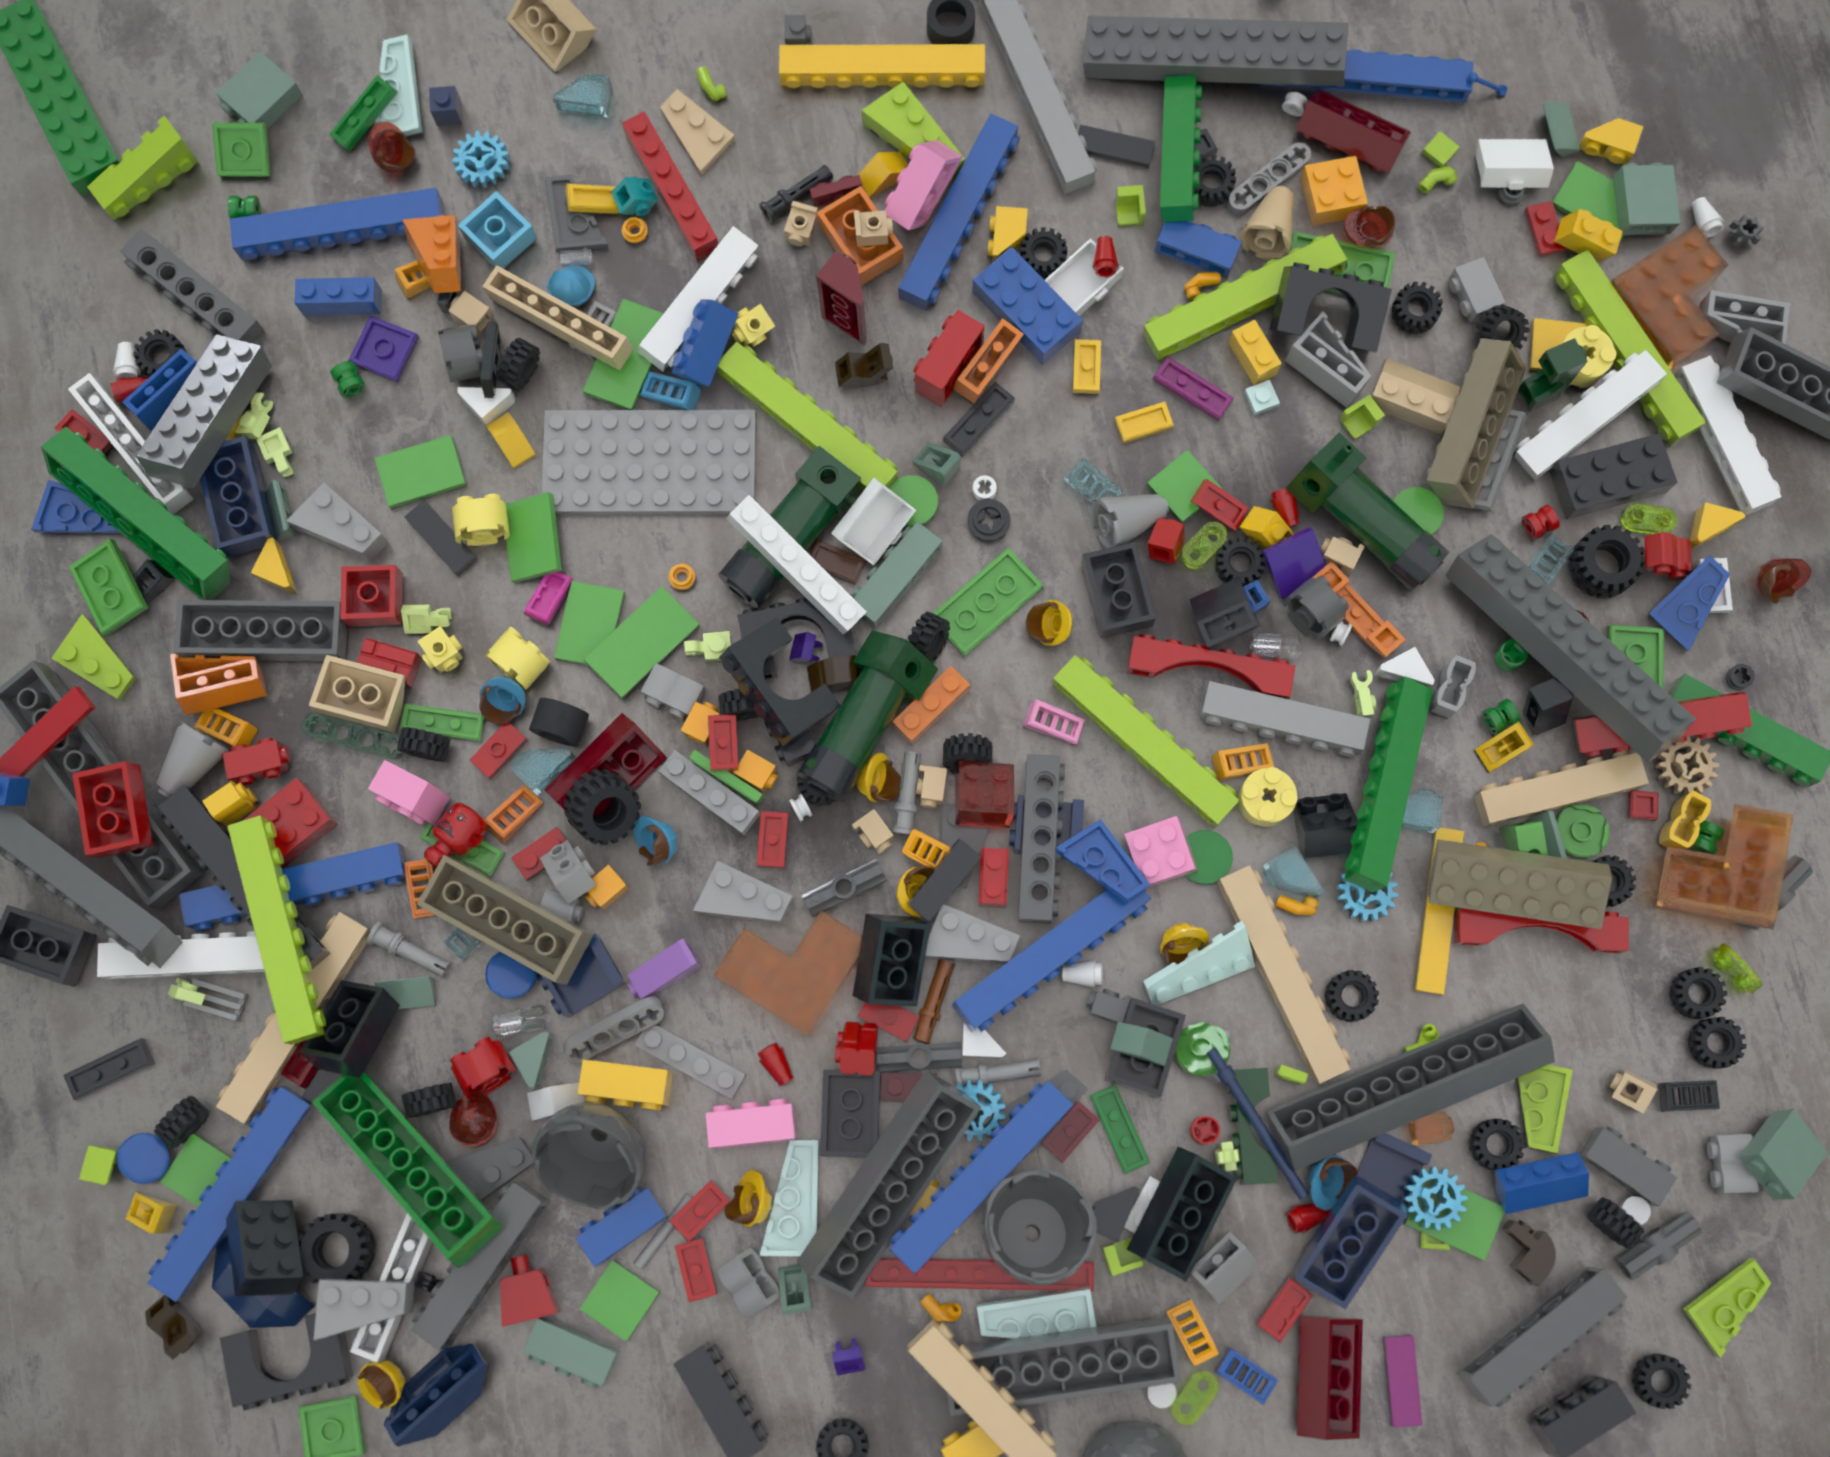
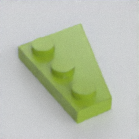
M84 614L79 617L52 656V659L120 701L136 680L135 676Z
M1546 1065L1517 1078L1528 1148L1558 1154L1572 1069Z
M1749 1258L1683 1308L1715 1356L1719 1358L1723 1356L1726 1351L1725 1346L1732 1336L1736 1337L1741 1329L1739 1327L1748 1312H1753L1771 1285V1282L1756 1260Z

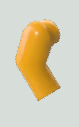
M1219 272L1196 274L1184 286L1186 297L1189 300H1193L1196 296L1200 295L1199 289L1201 287L1219 285L1221 275Z
M1282 894L1276 903L1277 908L1294 915L1307 916L1314 915L1319 905L1318 900L1311 896L1305 897L1302 903Z
M930 1293L919 1302L936 1322H954L962 1314V1308L958 1303L939 1304Z

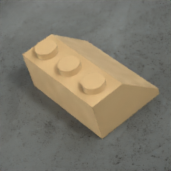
M516 0L506 19L555 72L562 69L582 53L597 30L570 0Z
M1386 358L1371 397L1382 412L1441 435L1445 430L1447 420L1451 418L1454 410V401L1456 396L1459 395L1460 386Z
M326 655L309 706L320 715L395 734L403 710L405 676Z

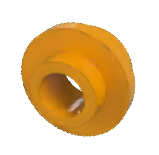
M629 218L622 225V235L630 243L642 242L648 234L647 225L640 218ZM633 229L640 230L637 234H631Z
M681 563L671 568L668 578L670 584L675 589L687 590L694 584L696 576L691 566ZM686 574L687 579L681 582L678 581V576Z

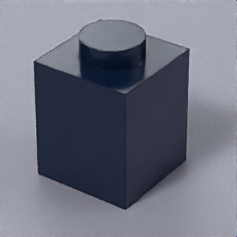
M456 87L429 88L430 113L436 125L462 124V104Z

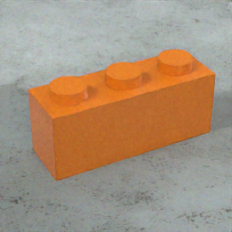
M1002 318L959 376L953 389L975 404L1018 346L1024 334Z
M950 666L925 690L919 701L914 700L892 721L893 729L912 747L970 692V684Z

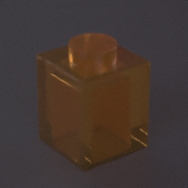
M1446 1111L1432 1113L1408 1123L1413 1146L1452 1140L1451 1134L1454 1133L1452 1118L1450 1116L1447 1117Z

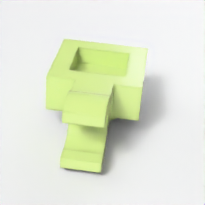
M255 393L250 400L252 410L246 411L240 418L239 425L235 431L237 436H246L248 439L260 438L270 419L267 413L273 407L272 401H264L261 404V399L264 396L263 393Z
M280 427L256 439L265 461L268 464L275 462L279 473H282L284 479L294 474L286 456L293 452Z
M429 604L403 605L401 609L405 634L430 633L433 630V626H450L449 619H452L451 608H440L431 612Z
M730 631L703 633V641H685L686 656L705 654V662L721 661L719 656L731 646Z
M1367 670L1365 672L1366 681L1360 682L1357 679L1356 672H1353L1350 676V682L1355 692L1353 696L1357 716L1371 718L1377 708L1375 696L1370 695V690L1367 688L1372 682L1373 675L1370 670Z
M182 978L176 979L177 985L171 984L167 994L171 998L202 1005L205 994L197 992L199 986L190 984V981Z
M1232 1141L1218 1143V1149L1214 1150L1216 1165L1221 1166L1225 1171L1237 1170L1236 1161H1240L1238 1149L1234 1150Z

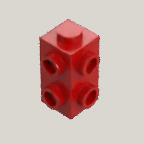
M273 738L261 739L257 741V745L249 747L247 745H237L230 748L231 751L222 753L227 780L233 781L236 784L241 783L243 786L251 785L255 779L262 777L265 779L280 777L282 772L289 771L287 762L291 761L287 746Z

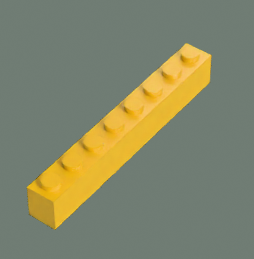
M985 44L780 45L781 86L797 88L799 86H812L815 88L825 86H838L841 88L850 86H864L867 88L890 86L894 88L902 82L905 85H914L919 88L928 85H939L945 88L952 87L953 85L977 87L985 85Z

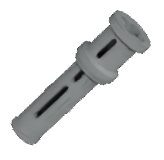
M904 751L898 802L895 803L893 808L896 811L894 827L891 828V833L909 836L913 829L914 814L918 811L917 805H915V795L921 753Z
M380 921L373 926L368 935L367 944L380 946L387 950V954L390 956L398 954L441 978L447 973L438 968L437 965L449 969L450 961H446L405 940L406 937L403 933H394L383 927V923Z
M1035 1058L1033 1060L987 1067L982 1063H978L977 1067L960 1069L955 1067L957 1084L959 1083L963 1087L967 1086V1079H970L973 1085H977L978 1080L982 1079L983 1087H986L989 1083L1041 1076V1070L1039 1068V1058Z

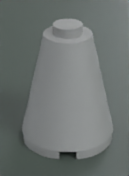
M1159 494L1100 497L1091 505L1093 527H1099L1101 535L1097 537L1105 549L1127 543L1155 526L1158 518L1166 519L1169 512L1166 499L1162 498Z
M181 721L156 782L160 786L158 792L169 798L183 785L191 788L223 758L222 753L228 752L229 749L207 734L198 731L192 725Z

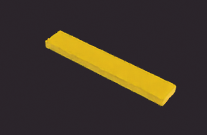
M1436 827L1434 830L1414 991L1444 995L1455 907L1429 903L1428 888L1437 839L1463 843L1464 831Z

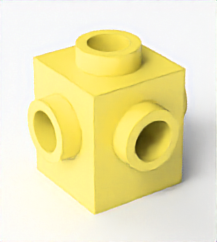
M761 304L751 310L745 307L737 312L738 316L731 335L743 347L750 343L754 347L766 339L764 334L775 327Z
M441 626L418 640V643L425 652L422 658L430 669L435 667L440 673L448 672L459 665V661L463 659L459 652L463 647L454 635L449 637Z

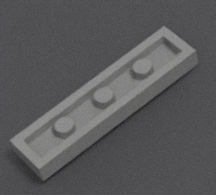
M1510 411L1474 508L1493 511L1527 419L1525 412Z
M674 750L658 771L662 776L743 835L746 834L761 814L757 809L676 750Z
M657 1025L643 1030L635 1043L636 1047L732 1100L746 1076L744 1073Z

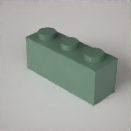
M544 1317L537 1318L523 1352L529 1354V1360L540 1365L548 1362L556 1366V1372L568 1377L573 1373L582 1377L581 1383L592 1388H597L598 1385L603 1386L607 1383L620 1353L615 1348Z

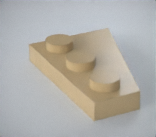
M678 89L660 106L662 114L675 135L678 136L701 176L735 141L733 133Z

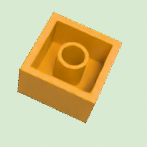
M1356 156L1305 165L1300 181L1312 226L1363 216L1364 213H1360L1363 208L1367 207L1368 201Z

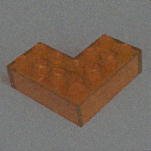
M1694 225L1611 280V284L1671 371L1708 347L1719 335L1690 296L1717 279L1727 268L1728 264L1697 225Z
M1735 804L1725 857L1667 847L1656 908L1773 930L1777 917L1794 814Z
M821 910L792 957H789L746 928H743L715 971L714 976L810 1037L857 964L862 936Z

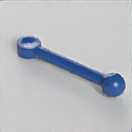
M1475 72L1468 75V81L1471 83L1477 82L1494 89L1498 95L1504 96L1507 93L1506 85L1498 86L1478 77V74Z

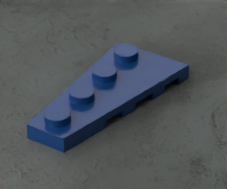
M48 480L31 530L49 533L121 534L61 483Z

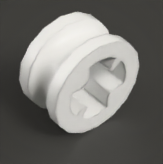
M1289 92L1285 97L1286 101L1282 104V109L1292 116H1302L1308 99L1300 93Z
M985 475L978 477L974 481L973 495L978 501L995 497L997 486L993 478ZM984 483V486H986V484H989L990 493L985 494L984 491L983 494H981L979 492L980 484Z
M1342 621L1335 627L1329 641H1338L1339 646H1342L1351 630L1352 624L1345 625Z
M802 794L798 795L797 800H789L800 822L803 821L804 816H813Z

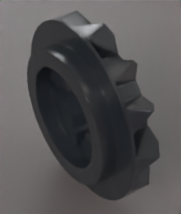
M984 499L972 506L968 514V528H970L974 537H979L983 541H996L999 537L1005 535L1010 526L1009 511L1001 502L994 499ZM985 511L990 518H997V520L993 521L992 530L987 523H981L985 520Z

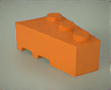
M440 215L437 217L403 219L408 245L413 250L418 264L420 263L434 294L461 291L460 236L456 216Z
M170 654L176 699L186 716L267 696L264 673L255 656L205 658L204 655H195V658L180 657L179 654Z

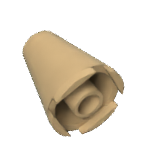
M1276 186L1271 188L1241 230L1239 241H1242L1241 246L1247 252L1249 249L1255 252V257L1270 261L1276 258L1279 260L1291 249L1294 195L1287 187Z

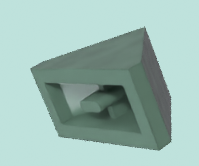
M928 442L913 459L912 463L944 488L960 469L961 456L958 452Z
M1118 1022L1110 1050L1165 1066L1173 1039L1149 1028Z
M542 1032L509 1052L528 1087L539 1089L554 1036L551 1033Z
M800 1264L778 1268L782 1314L787 1315L812 1310L813 1302L809 1277Z

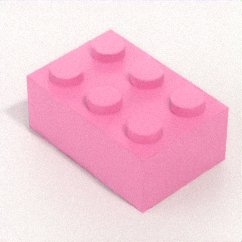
M938 140L916 145L909 155L911 161L907 169L904 168L897 178L899 184L895 192L892 191L885 201L887 206L885 209L886 216L892 218V220L907 230L927 225L963 156Z
M786 1099L770 1100L769 1106L760 1107L758 1102L742 1103L741 1109L732 1110V1106L729 1105L712 1107L713 1112L706 1113L709 1148L798 1140L795 1105L788 1104Z

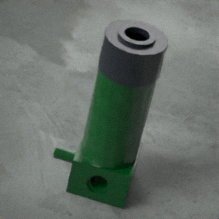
M1339 432L1306 464L1286 489L1312 514L1322 505L1370 550L1406 588L1412 591L1418 585H1422L1444 563L1443 560L1450 552L1427 530L1421 528L1358 468L1367 458Z
M821 446L816 448L795 473L796 485L770 514L805 551L833 518L840 522L862 494L861 477ZM749 541L734 554L718 573L720 579L731 592L744 602L758 609L777 588L784 577Z
M872 630L852 661L862 671L819 741L813 746L797 772V775L818 793L839 802L845 801L860 777L863 767L906 697L919 701L938 671V668L907 639Z

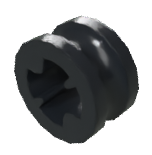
M1737 664L1726 673V682L1734 690L1745 689L1753 683L1755 678L1754 671L1746 664ZM1741 671L1743 673L1742 677L1746 680L1739 683L1738 677L1734 674Z
M419 1271L417 1274L419 1280L414 1282L415 1287L431 1293L434 1287L439 1282H442L443 1279L430 1273Z

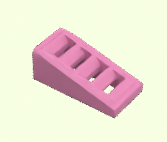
M1035 699L1028 707L1022 727L1076 745L1085 719ZM1038 711L1042 712L1039 721L1036 722L1035 718ZM1048 714L1052 715L1049 727L1045 725ZM1059 718H1061L1063 721L1058 731L1055 728ZM1069 721L1073 722L1070 735L1065 734Z

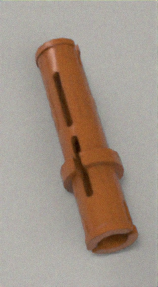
M938 959L923 1009L920 1008L919 1010L920 1018L913 1036L914 1040L930 1044L936 1021H939L941 1017L939 1012L955 967L954 963Z

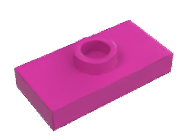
M560 572L544 575L525 607L524 615L549 625L568 593L573 578Z

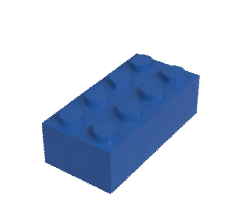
M1010 247L973 279L972 292L1000 321L1003 318L1024 334L1020 342L1042 365L1081 332L1083 323L1081 317L1013 247Z

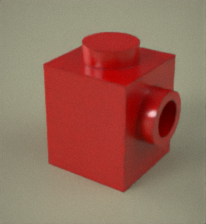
M1157 519L1148 541L1149 559L1175 565L1185 541L1183 523L1173 519Z

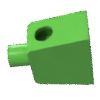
M1523 821L1500 826L1505 849L1548 856L1542 821Z

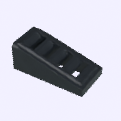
M146 559L133 575L138 588L143 592L142 596L146 604L151 602L174 579L159 564L149 559ZM145 580L150 583L149 587L144 583Z
M1717 1080L1659 1083L1662 1112L1720 1109ZM1694 1087H1698L1700 1104L1695 1102ZM1704 1087H1709L1711 1103L1706 1104ZM1673 1088L1678 1090L1679 1105H1675ZM1684 1088H1688L1689 1104L1687 1105L1685 1104Z

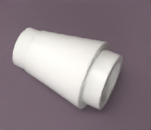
M1705 197L1698 198L1692 202L1691 207L1698 233L1703 234L1704 238H1710L1719 234L1724 229V220Z
M130 342L118 344L113 368L116 378H138L141 373L139 366L135 362L137 359L133 355V352H135L134 344Z
M1096 960L1074 963L1070 967L1069 965H1063V981L1094 988L1096 985H1102L1103 963H1096Z

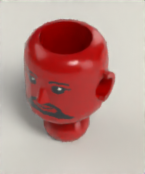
M454 803L433 826L432 834L437 842L425 850L423 857L437 868L443 855L449 857L452 854L459 857L467 855L474 847L481 843L487 830L486 821L466 804Z

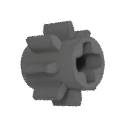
M1743 215L1739 221L1734 220L1729 227L1732 230L1727 237L1731 238L1734 247H1744L1747 250L1751 244L1756 245L1761 240L1758 234L1764 228L1759 225L1757 218H1747L1746 215Z

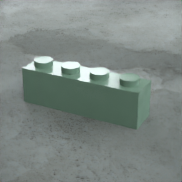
M916 522L913 527L908 526L903 531L900 537L901 541L896 548L891 546L883 557L885 561L879 568L875 566L866 577L867 583L862 588L857 587L851 594L867 611L861 618L875 629L942 549V540L919 522Z

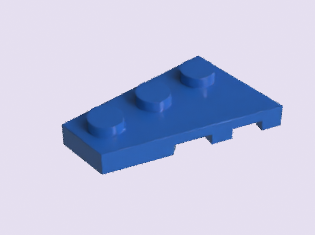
M1709 555L1648 614L1689 651L1730 573Z
M1101 819L1055 849L1056 853L1126 903L1147 890L1150 886L1149 882Z

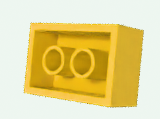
M583 1060L578 1094L584 1095L585 1101L606 1104V1099H613V1105L634 1107V1102L641 1103V1108L661 1111L662 1106L670 1105L674 1073L663 1069Z

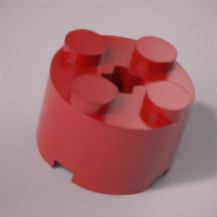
M485 1037L475 1043L476 1048L467 1053H458L450 1059L452 1063L451 1071L468 1100L477 1099L474 1094L482 1092L484 1096L490 1094L511 1080L509 1075L511 1072L517 1073L513 1061L500 1040L492 1041L490 1037Z

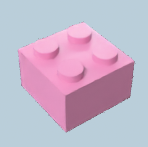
M384 760L368 787L370 791L377 794L375 800L422 826L425 821L435 825L451 798L429 782Z
M1178 816L1125 834L1134 864L1149 882V887L1198 871L1184 827Z

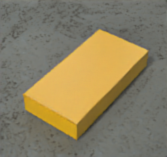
M567 184L565 190L568 211L619 214V209L611 193L616 186Z
M1166 402L1115 417V423L1123 444L1172 429L1174 426Z

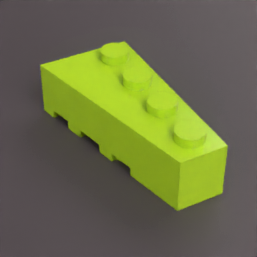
M904 82L861 110L862 125L869 130L872 129L879 135V138L897 148L905 158H909L912 149L916 145L935 140L940 141L962 155ZM964 157L960 161L950 182L956 179L965 162Z
M165 116L157 121L160 126L154 132L147 131L140 137L143 140L140 145L134 150L128 148L122 154L121 162L118 165L111 164L87 186L113 221L118 217L126 215L131 208L149 199L151 194L161 187L168 186L174 178L189 171L194 164L199 162Z

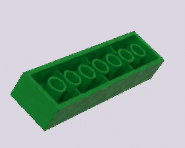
M19 0L0 10V48L70 184L84 197L91 193L87 186L111 164L118 165L121 162V158L44 10L36 0Z
M64 427L41 446L48 473L198 598L201 600H213L231 584L230 570L227 563L228 558L219 548L213 549L208 544L206 538L198 531L194 533L190 530L187 523L179 515L173 516L167 511L166 505L160 499L150 497L143 485L137 481L132 482L120 466H113L109 463L102 451L97 448L92 449L80 433H73L67 427Z
M365 1071L361 1078L341 1075L312 1102L447 1260L456 1267L460 1268L503 1228L500 1222Z

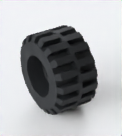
M1604 525L1601 529L1598 526L1588 532L1574 546L1573 552L1569 557V560L1573 561L1569 565V571H1574L1571 578L1574 582L1579 581L1580 585L1577 586L1579 589L1583 590L1586 588L1588 590L1587 594L1590 596L1598 593V598H1605L1607 595L1609 598H1612L1626 591L1639 579L1638 577L1644 571L1642 566L1646 563V558L1641 557L1645 551L1643 547H1638L1637 544L1640 540L1637 537L1633 539L1630 536L1632 532L1628 529L1623 532L1621 531L1622 527L1617 525L1612 529L1610 525ZM1604 550L1614 555L1619 565L1618 573L1603 571L1596 563L1595 551Z
M598 769L592 770L590 775L588 773L582 774L580 781L576 779L572 783L574 785L573 789H568L566 794L569 798L564 799V806L567 808L564 810V813L568 818L567 821L578 833L593 844L599 842L601 845H608V841L614 844L618 842L619 837L624 839L628 836L626 832L629 829L633 830L635 828L634 821L639 820L640 814L637 812V810L641 809V803L637 801L639 799L638 794L615 772L611 773L607 769H603L602 772ZM612 797L608 809L603 814L593 817L594 809L598 803Z
M346 1213L326 1214L325 1216L313 1219V1223L307 1224L304 1227L306 1232L298 1237V1240L301 1241L299 1250L303 1266V1276L308 1275L310 1282L319 1283V1280L322 1279L358 1280L363 1276L362 1273L370 1268L368 1263L370 1260H374L375 1254L371 1253V1249L375 1247V1241L370 1240V1236L373 1235L372 1231L366 1230L365 1226L367 1224L363 1220L358 1221L356 1216L346 1215ZM335 1232L343 1235L349 1245L348 1257L340 1267L329 1265L325 1261L322 1251L326 1238Z

